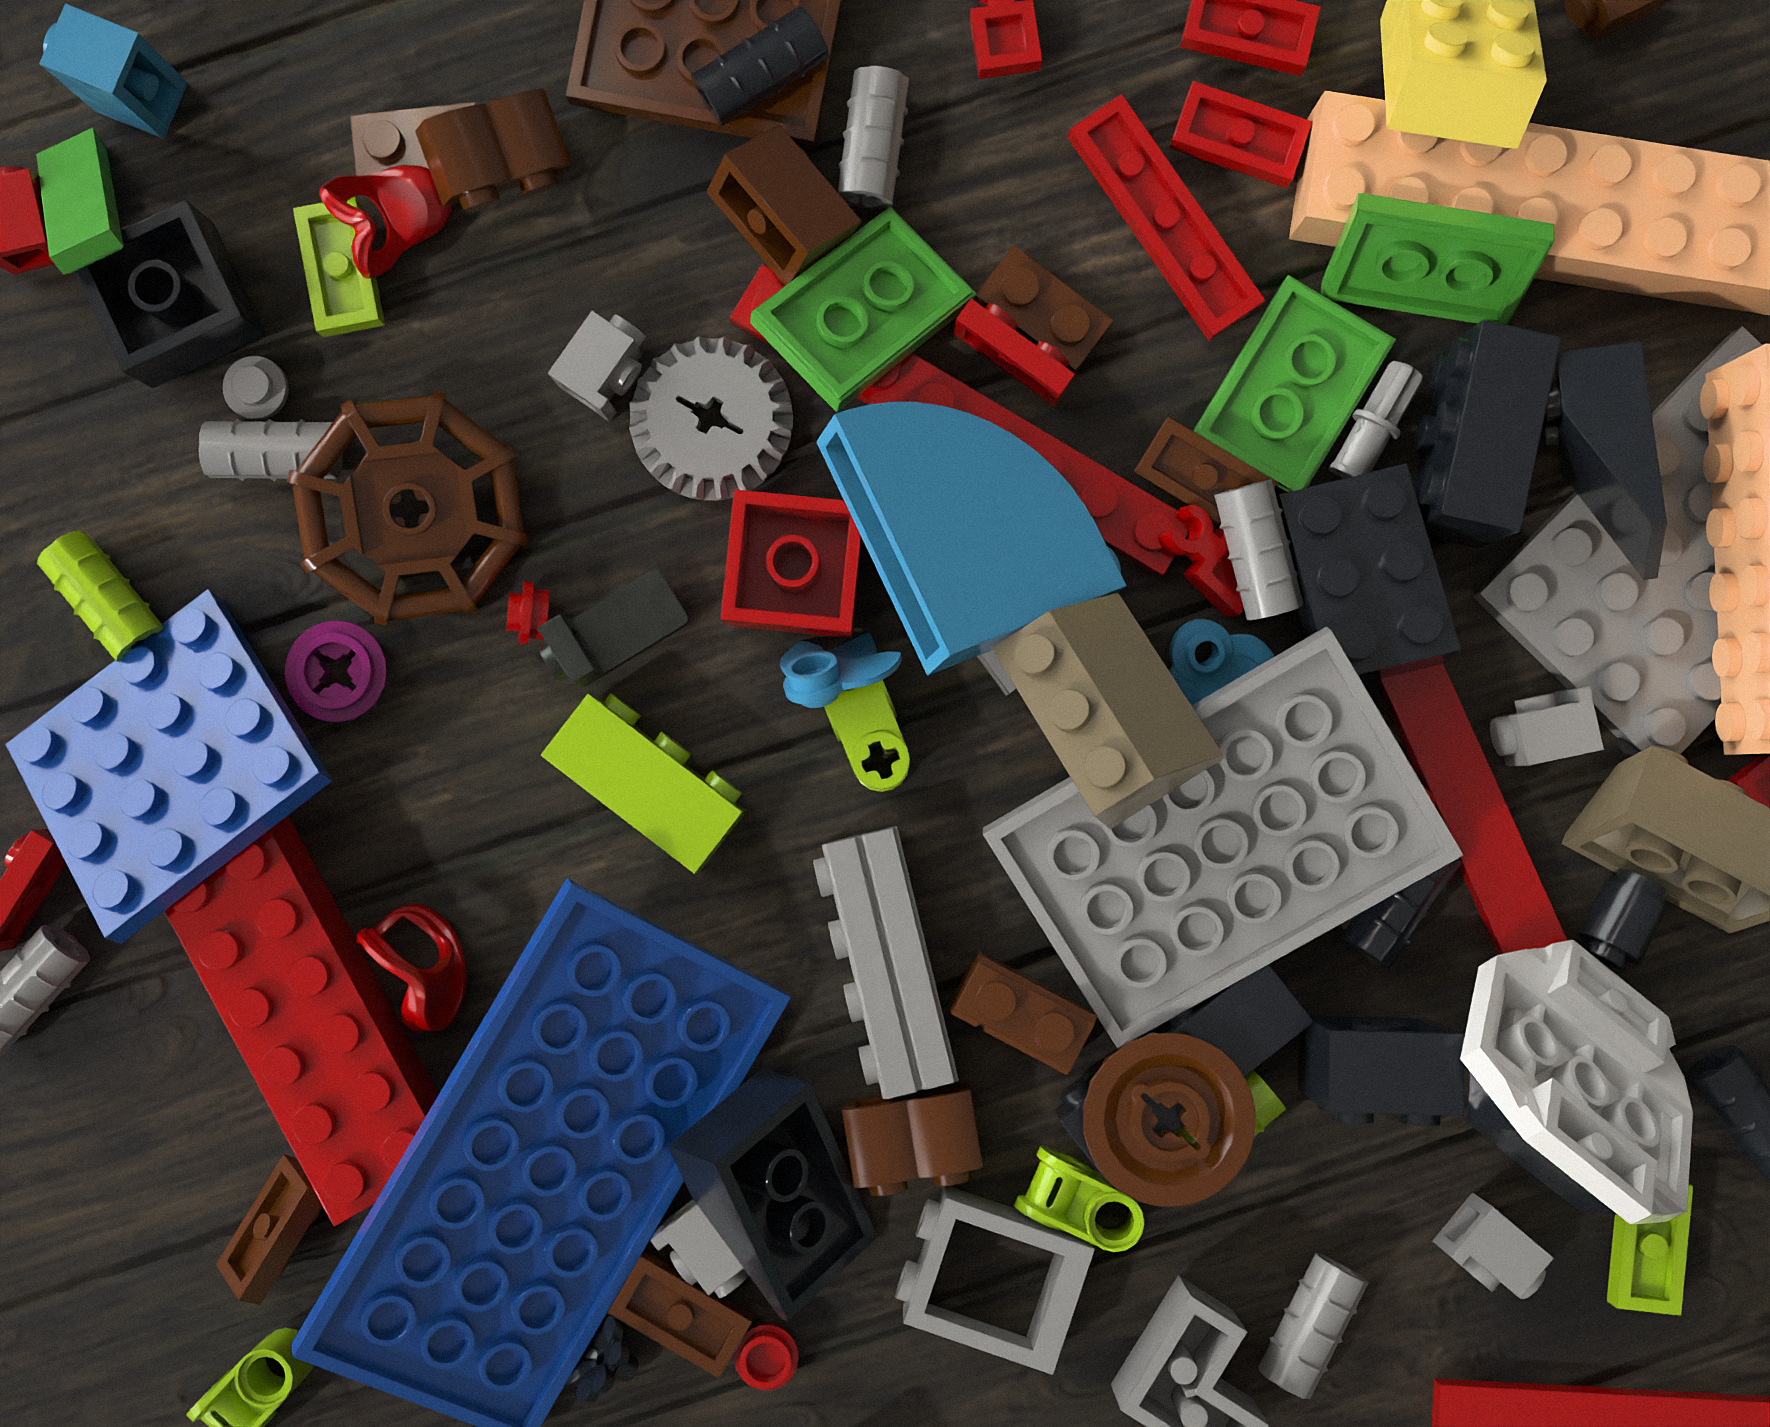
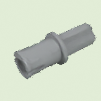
M1398 361L1388 364L1363 410L1357 409L1353 413L1352 417L1356 423L1335 461L1329 466V470L1341 479L1372 471L1389 440H1396L1401 434L1397 426L1423 382V375L1418 370Z

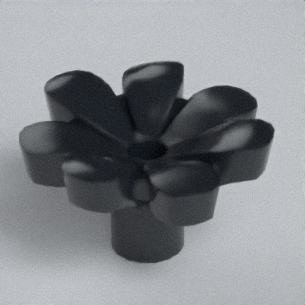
M612 1315L604 1317L566 1381L565 1385L578 1386L576 1391L578 1401L595 1402L600 1393H607L612 1388L615 1378L628 1382L634 1378L638 1370L637 1357L630 1355V1348L621 1343L624 1325Z

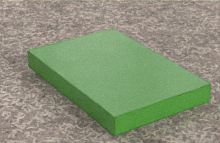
M1358 193L1322 279L1321 295L1330 300L1477 324L1482 320L1508 325L1555 241L1554 224Z
M889 207L754 309L751 313L750 323L810 386L838 412L959 316L971 299H975L977 293Z
M1288 275L1274 295L1193 431L1278 482L1274 488L1275 492L1284 494L1307 488L1396 339Z

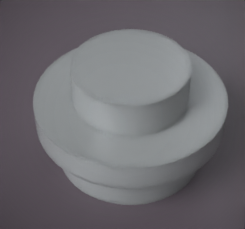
M248 356L236 361L228 369L223 380V395L228 406L238 415L250 420H264L274 416L282 409L288 397L289 386L285 373L277 364L261 356Z

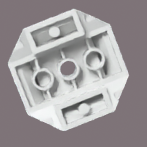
M1573 939L1553 943L1545 948L1524 949L1500 954L1479 966L1460 1057L1461 1061L1470 1071L1467 1123L1578 1211L1619 1215L1629 1224L1666 1222L1687 1212L1693 1110L1684 1075L1670 1051V1047L1676 1045L1669 1017Z

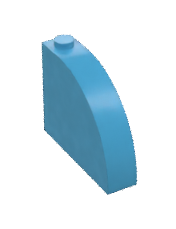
M920 402L877 403L834 414L816 441L927 676L993 650L992 647L1050 610L1118 593L1127 586L1121 575L1120 563L1116 554L1111 548L1107 547L1088 509L1072 486L1036 450L1012 433L987 420L967 412Z

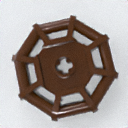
M433 390L430 396L356 404L350 399L340 405L341 413L295 471L289 469L286 482L291 483L293 487L304 560L300 562V565L306 574L313 572L372 615L375 624L387 626L388 621L463 611L467 616L479 610L476 605L512 557L521 546L527 547L530 535L526 534L524 530L514 458L519 456L513 444L507 447L447 401V393ZM424 422L420 442L380 446L370 428ZM438 427L471 450L482 461L464 470L436 449L433 445ZM358 436L367 454L361 460L356 470L347 478L344 484L324 479L355 437ZM489 472L498 526L478 521L472 481ZM405 490H414L415 498L420 501L427 500L429 505V513L420 515L418 519L419 526L414 528L406 527L403 517H393L391 513V504L401 502V492ZM321 492L339 496L346 537L330 546ZM475 533L494 538L464 579L461 580L451 562L471 536ZM352 548L362 555L364 554L386 572L382 589L379 590L337 559V557ZM439 571L449 587L395 595L400 575Z

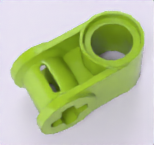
M883 680L868 686L843 690L834 702L824 706L838 742L842 741L855 775L860 783L870 790L885 792L895 789L902 784L908 775L910 758L907 746L895 719L897 718L895 709ZM881 745L882 750L886 754L896 752L899 756V760L891 764L893 775L889 778L881 779L877 771L866 773L863 765L871 760L870 749L875 746Z
M1041 1145L1036 1154L1041 1160L1026 1195H1019L1014 1203L1015 1208L1043 1225L1059 1231H1066L1103 1250L1119 1252L1126 1251L1134 1246L1142 1236L1144 1228L1143 1212L1138 1201L1125 1195L1111 1183L1108 1184L1099 1172L1092 1170L1083 1162L1059 1150ZM1116 1201L1129 1207L1128 1219L1122 1226L1116 1229L1103 1228L1095 1221L1096 1212L1107 1202Z
M282 1328L266 1336L233 1369L228 1370L191 1408L186 1416L192 1422L201 1419L208 1427H265L277 1414L275 1410L309 1375L314 1366L293 1357L292 1342L299 1330ZM266 1357L273 1358L284 1368L285 1377L277 1376L271 1372L267 1366Z

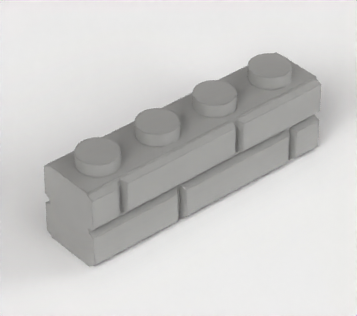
M897 826L822 844L824 857L813 860L821 896L825 897L834 894L839 920L828 922L836 959L849 957L855 981L844 984L843 988L851 1021L864 1020L870 1043L869 1045L858 1047L867 1085L879 1083L883 1099H889L914 1093L921 1089L926 1090L958 1081L955 1062Z

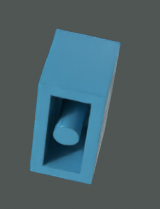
M65 3L57 23H54L45 35L43 43L44 54L39 64L95 112L165 139L188 82L138 32Z

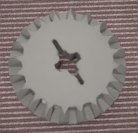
M698 336L695 340L687 343H674L672 348L665 354L653 358L651 366L642 377L638 378L636 391L633 399L630 401L629 430L640 460L647 470L668 489L693 499L724 500L733 498L734 489L753 490L776 470L786 454L791 440L793 410L784 380L770 360L756 352L749 344L743 345L725 336L720 339ZM714 401L721 403L720 412L722 417L728 421L730 426L742 434H738L726 427L721 429L717 426H712L707 434L700 432L701 422L699 418L693 413L692 409L681 403L689 406L692 405L695 408L700 406L705 409H709Z

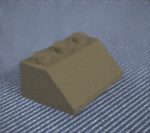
M1119 593L1050 610L992 647L1090 810L1109 829H1112L1225 758Z
M1652 745L1618 763L1565 833L1561 843L1564 846L1615 873L1618 869H1625L1657 882L1668 891L1665 900L1729 934L1770 921V808L1748 797L1740 786L1729 781L1714 779L1688 765V761L1674 751L1656 748Z

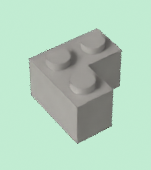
M1178 1275L1111 1383L1120 1410L1146 1427H1268L1269 1424L1254 1399L1220 1378L1247 1333V1330L1233 1309Z

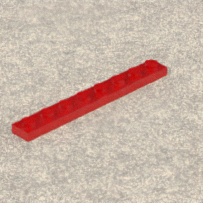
M763 264L761 265L731 314L730 320L733 325L774 348L750 323L752 311L785 287L770 268ZM913 353L856 397L868 405L886 402H920L945 406L970 413L1012 433L1052 464L1072 486L1088 509L1107 547L1158 578L1164 575L1175 555L1164 549L1158 537L1162 532L1173 529L1179 531L1184 538L1189 533L1187 523L1178 516L1176 509Z

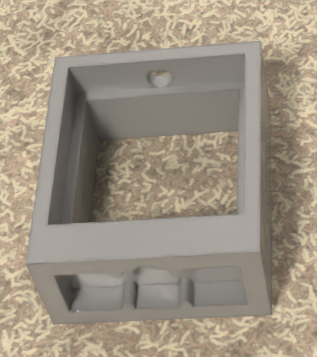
M943 1186L938 1202L927 1199L918 1223L916 1236L925 1239L918 1262L915 1263L907 1260L898 1282L895 1298L904 1301L903 1323L1053 1375L1095 1250L1093 1244L1066 1231H1059L1043 1225L1021 1213L1018 1209L951 1186ZM956 1219L1054 1253L1026 1337L928 1303Z

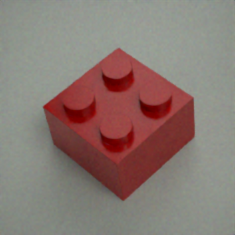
M734 489L721 620L727 626L853 639L863 539L845 501Z

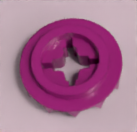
M344 621L323 622L303 632L290 648L285 664L286 685L294 702L310 716L328 722L353 721L366 711L377 707L378 698L383 689L389 684L386 677L388 657L376 641L375 635L360 626ZM322 654L324 657L341 662L348 657H353L347 672L356 688L354 689L341 683H334L329 688L325 687L327 684L326 680L331 672L325 666L327 662L320 655Z

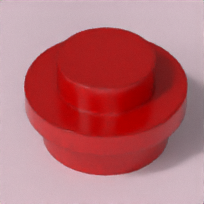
M523 581L522 594L509 593L506 631L518 632L519 645H528L529 639L545 640L537 627L546 623L548 619L549 590L534 589V582Z
M768 1322L750 1327L734 1354L735 1367L739 1376L748 1385L759 1390H773L785 1385L793 1377L799 1360V1349L793 1335L783 1326Z

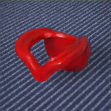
M419 165L395 166L366 176H339L325 183L319 190L320 198L330 214L342 223L350 225L355 229V236L351 245L353 261L357 270L366 279H372L385 274L395 265L404 251L442 230L449 220L453 205H442L430 170ZM363 195L370 199L378 208L386 228V240L383 248L372 251L377 228L370 214L347 203L348 200L355 196Z
M413 903L397 908L387 915L374 929L364 928L357 932L356 942L361 946V949L364 952H368L378 964L403 979L409 985L401 1005L404 1024L416 1032H438L447 1028L457 1016L467 990V968L462 946L455 930L447 920L433 909ZM406 918L435 941L440 952L439 961L429 969L418 968L403 959L384 938Z

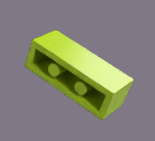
M610 693L605 701H603L598 696L587 694L542 752L541 756L694 874L700 872L746 813V810L736 803L742 792L713 770H711L706 778L699 775L685 764L692 754L662 731L655 740L635 725L641 715L616 695Z

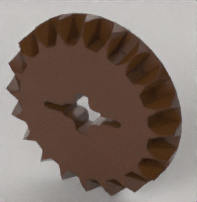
M1179 1032L1149 1033L1142 1038L1125 1042L1115 1053L1104 1058L1102 1066L1089 1081L1087 1096L1082 1106L1083 1134L1090 1155L1097 1168L1116 1189L1139 1202L1153 1206H1186L1206 1200L1218 1193L1235 1178L1245 1164L1255 1135L1256 1115L1254 1101L1248 1083L1241 1071L1226 1054L1203 1039ZM1145 1093L1157 1104L1161 1102L1168 1108L1174 1106L1177 1102L1182 1104L1183 1108L1179 1111L1178 1117L1183 1123L1182 1127L1196 1140L1195 1143H1189L1178 1131L1174 1133L1169 1128L1161 1130L1159 1134L1152 1129L1158 1120L1152 1112L1153 1108L1141 1095Z

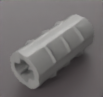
M870 66L860 67L854 71L851 98L847 101L849 112L847 127L843 132L845 139L842 161L838 163L841 170L838 194L842 195L850 206L874 210L886 209L893 205L896 178L900 176V171L897 169L900 147L904 145V140L902 139L904 117L908 114L906 101L909 78L892 68Z
M239 419L235 421H205L199 432L198 451L202 471L209 478H239L242 481L246 478H270L274 482L277 479H287L289 469L295 471L333 422H305L302 419L299 422H273L270 419L266 422H242ZM343 454L324 479L339 478L342 471Z
M1272 479L1214 495L1221 519L1219 528L1224 531L1230 554L1227 559L1232 561L1238 584L1236 590L1240 592L1246 619H1261L1289 612L1303 606L1304 602L1297 579L1298 572L1295 570L1289 548L1291 541L1286 536L1281 517L1283 509L1279 508Z
M42 925L23 947L17 948L16 955L0 971V1057H3L21 1036L27 1035L28 1028L43 1012L49 1011L50 1004L65 988L71 987V981L90 961L87 950L72 935L54 925Z
M1315 1253L1303 1279L1298 1280L1300 1285L1289 1307L1284 1309L1285 1315L1274 1336L1269 1338L1270 1344L1258 1366V1370L1266 1378L1284 1390L1303 1399H1310L1323 1373L1328 1371L1327 1365L1338 1343L1343 1342L1341 1337L1352 1315L1357 1313L1356 1307L1369 1283L1360 1274L1321 1253Z

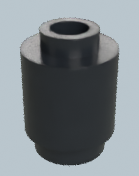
M1618 869L1613 880L1604 881L1578 933V936L1588 944L1586 950L1601 963L1615 969L1622 970L1625 962L1641 964L1667 911L1663 901L1668 891L1657 882L1643 875L1625 869Z

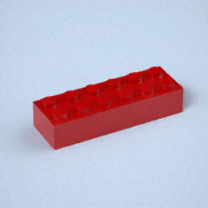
M286 816L164 912L333 1226H336L374 1205L439 1093L289 816Z

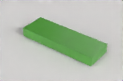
M90 128L37 153L49 258L62 274H70L121 250L124 246L107 149L95 129Z

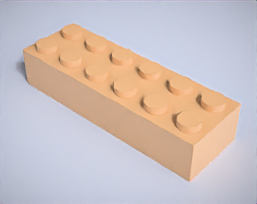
M1764 344L1706 373V382L1703 384L1700 393V409L1704 418L1708 419L1709 446L1706 448L1703 457V472L1706 480L1711 483L1712 510L1706 522V535L1709 544L1714 547L1715 575L1710 582L1709 598L1712 608L1717 612L1718 639L1713 646L1712 662L1716 674L1720 676L1721 704L1716 711L1715 725L1717 734L1723 741L1724 755L1770 754V344Z

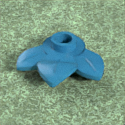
M1195 619L1182 625L1171 640L1169 656L1172 666L1169 672L1189 703L1193 705L1275 656L1263 641L1253 635H1229L1226 629L1216 622L1207 619ZM1209 641L1212 647L1211 655L1206 661L1198 663L1195 659V650L1200 643Z
M864 633L851 641L828 650H823L821 646L811 642L799 641L780 660L781 671L787 676L783 682L785 695L788 700L808 708L823 707L834 702L843 690L868 686L888 677L899 667L902 657L900 652L877 653L875 642L870 633Z

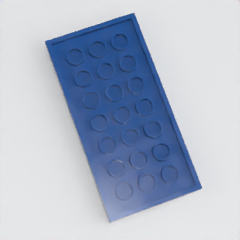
M566 878L292 1342L293 1357L477 1427H540L684 1182L668 1146L739 1088L791 997L783 989L585 886Z

